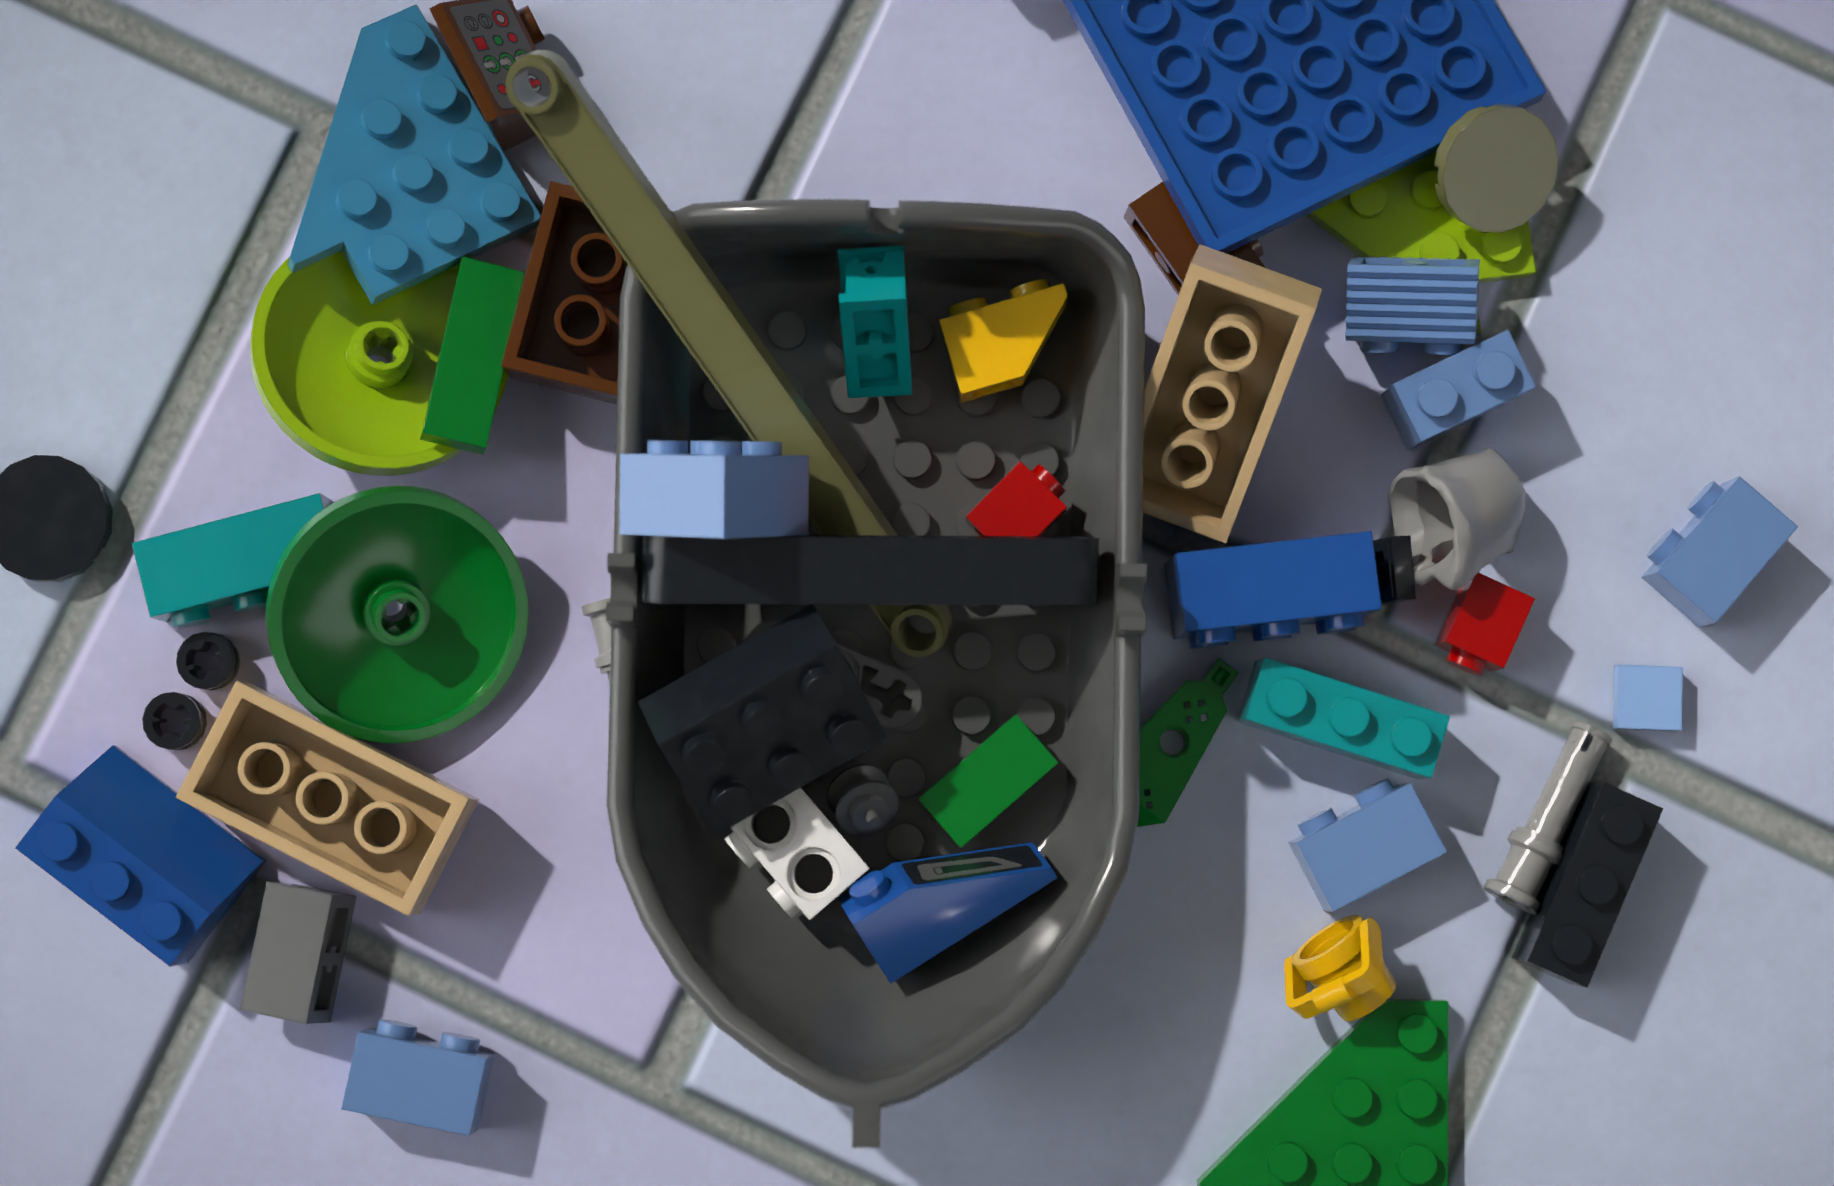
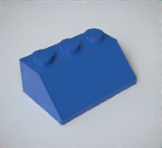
M112 745L52 799L15 848L169 967L189 963L267 860L203 811L175 798L178 792L119 747Z

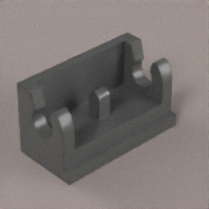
M267 881L240 1010L303 1024L331 1022L357 896L298 884L288 885Z

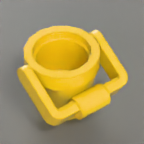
M1357 914L1339 919L1310 937L1295 954L1284 960L1286 1005L1304 1019H1309L1334 1009L1344 1021H1354L1373 1012L1387 1001L1396 990L1397 984L1383 960L1380 927L1371 917L1363 920ZM1306 981H1310V983L1315 987V989H1313L1312 992L1308 994Z

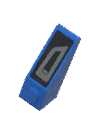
M1033 842L895 862L881 871H871L864 874L852 884L849 891L839 896L838 900L852 925L891 984L1057 879V876Z

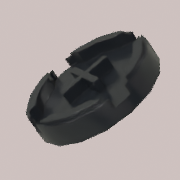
M33 455L10 464L0 474V564L12 573L28 580L39 582H61L84 573L94 563L93 560L100 554L101 549L106 547L112 534L113 508L104 485L85 467L61 456Z

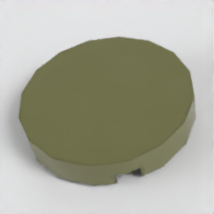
M1498 103L1500 105L1480 106L1467 111L1449 127L1436 152L1434 167L1438 168L1437 179L1439 185L1435 183V188L1439 201L1451 217L1481 232L1502 233L1525 224L1544 206L1555 186L1559 158L1554 136L1541 118L1513 104Z

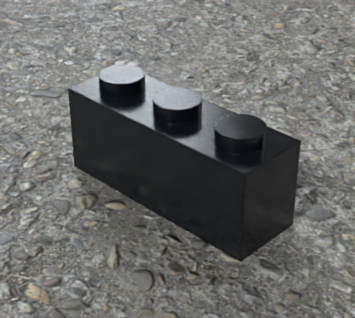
M1605 782L1589 783L1560 842V845L1564 848L1562 853L1564 856L1560 865L1552 866L1536 899L1541 906L1537 914L1530 913L1511 958L1569 984L1588 988L1663 808Z

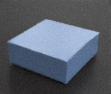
M1615 665L1613 729L1682 731L1683 667Z

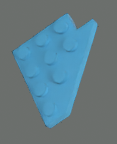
M417 4L361 28L288 261V267L294 273L341 251L371 304L374 305L460 264L462 256L473 258L538 227L541 218Z

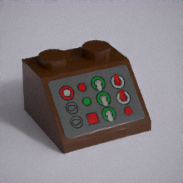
M454 0L442 2L429 8L503 152L537 136L517 107L511 103L506 92V78L510 67L520 57L537 50L535 45L545 40L529 6L527 5L516 10L512 0ZM530 67L528 79L532 89L541 96L550 97L551 83L548 76L542 70Z

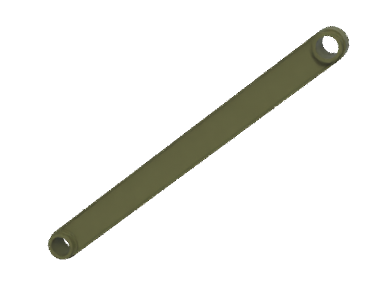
M535 50L517 59L510 67L506 78V92L511 103L517 107L750 438L753 441L782 442V455H809L808 520L818 534L898 535L575 76L568 62L561 55L548 50ZM530 67L540 69L548 76L551 83L550 97L541 96L532 89L528 79ZM869 604L893 638L895 645L903 653L912 657H925L939 650L944 645L952 627V615L948 605ZM911 615L926 617L933 623L936 631L922 633L910 625L907 617Z

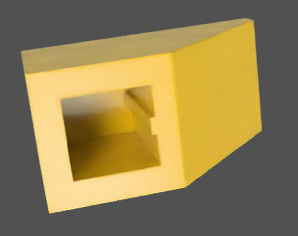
M1046 279L1035 280L1011 289V299L987 306L985 298H975L953 305L948 309L950 317L940 319L939 326L961 403L1024 384L1066 306L1068 295L1064 283L1049 287Z

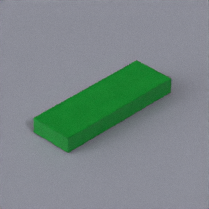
M462 256L420 440L481 455L484 454L503 374L501 364L525 272Z

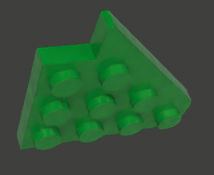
M1388 999L1373 1012L1360 1018L1197 1179V1186H1448V1001L1435 999Z

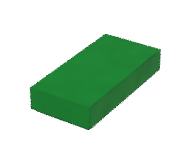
M1015 714L918 800L957 845L962 848L1059 762L1018 715Z

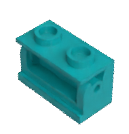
M904 245L838 249L842 292L839 294L848 398L912 395Z

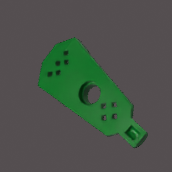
M1220 658L1217 659L1202 681L1186 680L1140 728L1139 818L1137 827L1166 823L1227 713L1222 696L1239 672ZM1204 699V706H1199L1198 700ZM1183 702H1189L1190 708H1184ZM1206 714L1207 720L1201 721V715ZM1191 716L1192 723H1187L1186 717ZM1175 730L1182 735L1184 745L1178 754H1168L1161 748L1160 738L1165 731ZM1149 789L1150 795L1145 796L1144 790ZM1146 802H1151L1152 808L1147 809Z

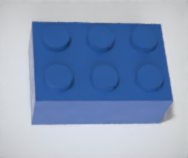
M1372 531L1176 553L1164 564L1173 640L1189 638L1190 649L1228 645V642L1236 641L1235 632L1252 631L1253 642L1291 638L1294 634H1300V625L1314 623L1317 635L1353 631L1356 627L1365 626V616L1382 609Z

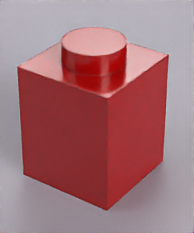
M1020 461L965 516V520L979 536H1042L1065 513L1067 506L1059 498L1066 490L1040 464L1030 471Z
M1478 573L1466 586L1458 590L1434 646L1449 652L1446 658L1447 663L1472 675L1481 676L1484 669L1491 672L1504 669L1535 598Z

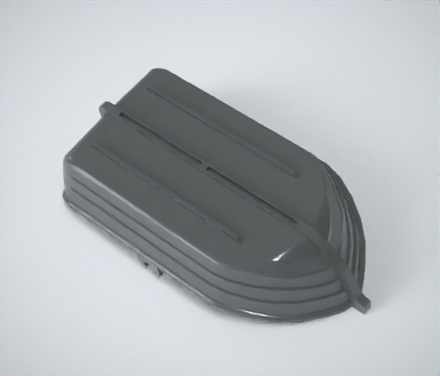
M783 199L693 203L672 212V214L898 535L979 536L966 523L965 516L1021 461L1030 471L1040 464L1066 490L1059 498L1067 506L1065 513L1042 536L1099 538L1098 604L948 605L952 615V627L948 637L939 650L925 657H912L903 653L895 645L893 638L869 604H813L837 644L906 672L915 679L922 694L920 711L912 722L904 727L895 729L882 727L888 739L801 787L870 868L866 873L881 871L895 862L1033 842L1057 876V879L890 984L852 925L838 897L811 920L802 911L791 918L768 892L767 888L776 880L758 861L749 869L724 840L733 830L728 828L716 836L712 834L657 744L638 701L745 642L751 630L761 622L768 620L782 621L811 604H661L642 602V535H620V454H647V441H688V454H690V441L740 442V454H742V441L753 440L629 265H627L620 295L613 553H608L607 569L611 575L610 602H607L606 621L611 627L607 811L616 863L641 923L678 983L716 1027L773 1070L822 1099L853 1108L852 1148H880L881 1108L910 1101L974 1065L1020 1033L1065 985L1098 935L1128 870L1139 818L1141 637L1146 632V612H1143V588L1147 580V563H1142L1145 303L1141 279L1131 254L1117 237L1098 221L1076 211L985 203L899 200L897 208L870 207V200ZM904 245L912 395L848 398L839 294L842 292L838 249ZM1046 279L1049 287L1064 283L1068 295L1066 306L1024 384L961 403L939 326L940 319L950 317L948 309L953 305L975 298H985L987 306L1012 298L1010 294L1011 289L1035 280ZM808 520V535H819ZM921 615L907 617L910 625L922 633L936 631L933 623L926 617ZM863 667L860 687L864 695H869L883 703L881 714L892 718L897 709L908 712L912 701L903 696L905 685L894 681L889 689L877 687L870 684L877 671ZM1017 714L1059 763L960 848L918 799L1010 718ZM857 764H871L883 770L888 778L889 785L894 789L898 797V809L891 822L883 829L864 836L851 835L842 830L836 820V814L830 809L826 798L828 787L834 777L844 769ZM775 805L767 806L756 814L753 822L754 832L765 843L781 841L786 837L790 829L788 813L782 807ZM808 855L796 867V881L806 892H822L832 881V866L821 855ZM850 887L847 888V889H846L842 894H840L839 896H841V895H843L844 893H846L847 891H849V890H850Z

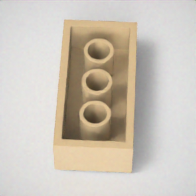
M1199 244L1188 268L1144 389L1143 513L1227 543L1316 311L1322 288Z
M241 681L235 682L175 797L407 916L421 914L479 801L478 798L362 739L349 736L328 726L311 713L260 687Z

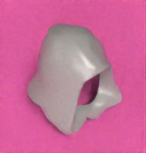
M1486 448L1478 453L1448 459L1429 466L1408 468L1403 470L1392 481L1389 489L1388 503L1392 514L1394 531L1396 536L1410 535L1415 584L1423 586L1437 579L1449 590H1458L1466 586L1483 567L1499 555L1513 552L1524 518L1526 492L1519 476L1493 448Z

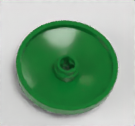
M387 486L360 491L340 499L316 514L297 532L282 553L274 569L266 600L265 619L268 642L275 664L287 687L312 715L328 726L355 738L381 743H406L436 737L451 731L469 721L493 701L511 677L520 659L528 629L529 608L525 580L516 557L504 538L482 515L462 501L438 491L414 486ZM397 600L400 604H403L397 614L392 616L386 615V605L390 602Z

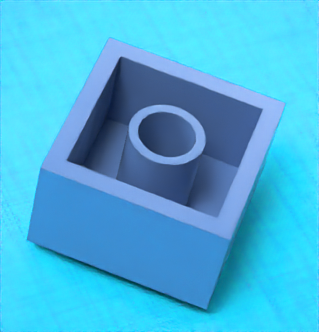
M647 441V454H620V535L721 539L808 535L809 455H782V442L742 441V454H740V442L690 441V454H688V441Z

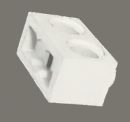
M799 788L771 804L782 807L789 815L790 829L784 839L776 843L761 841L756 836L753 828L754 818L757 814L755 813L730 827L733 832L724 840L749 869L758 861L776 880L767 888L768 892L791 918L802 911L811 920L870 868L806 793ZM808 855H821L832 866V881L822 892H806L796 881V867Z

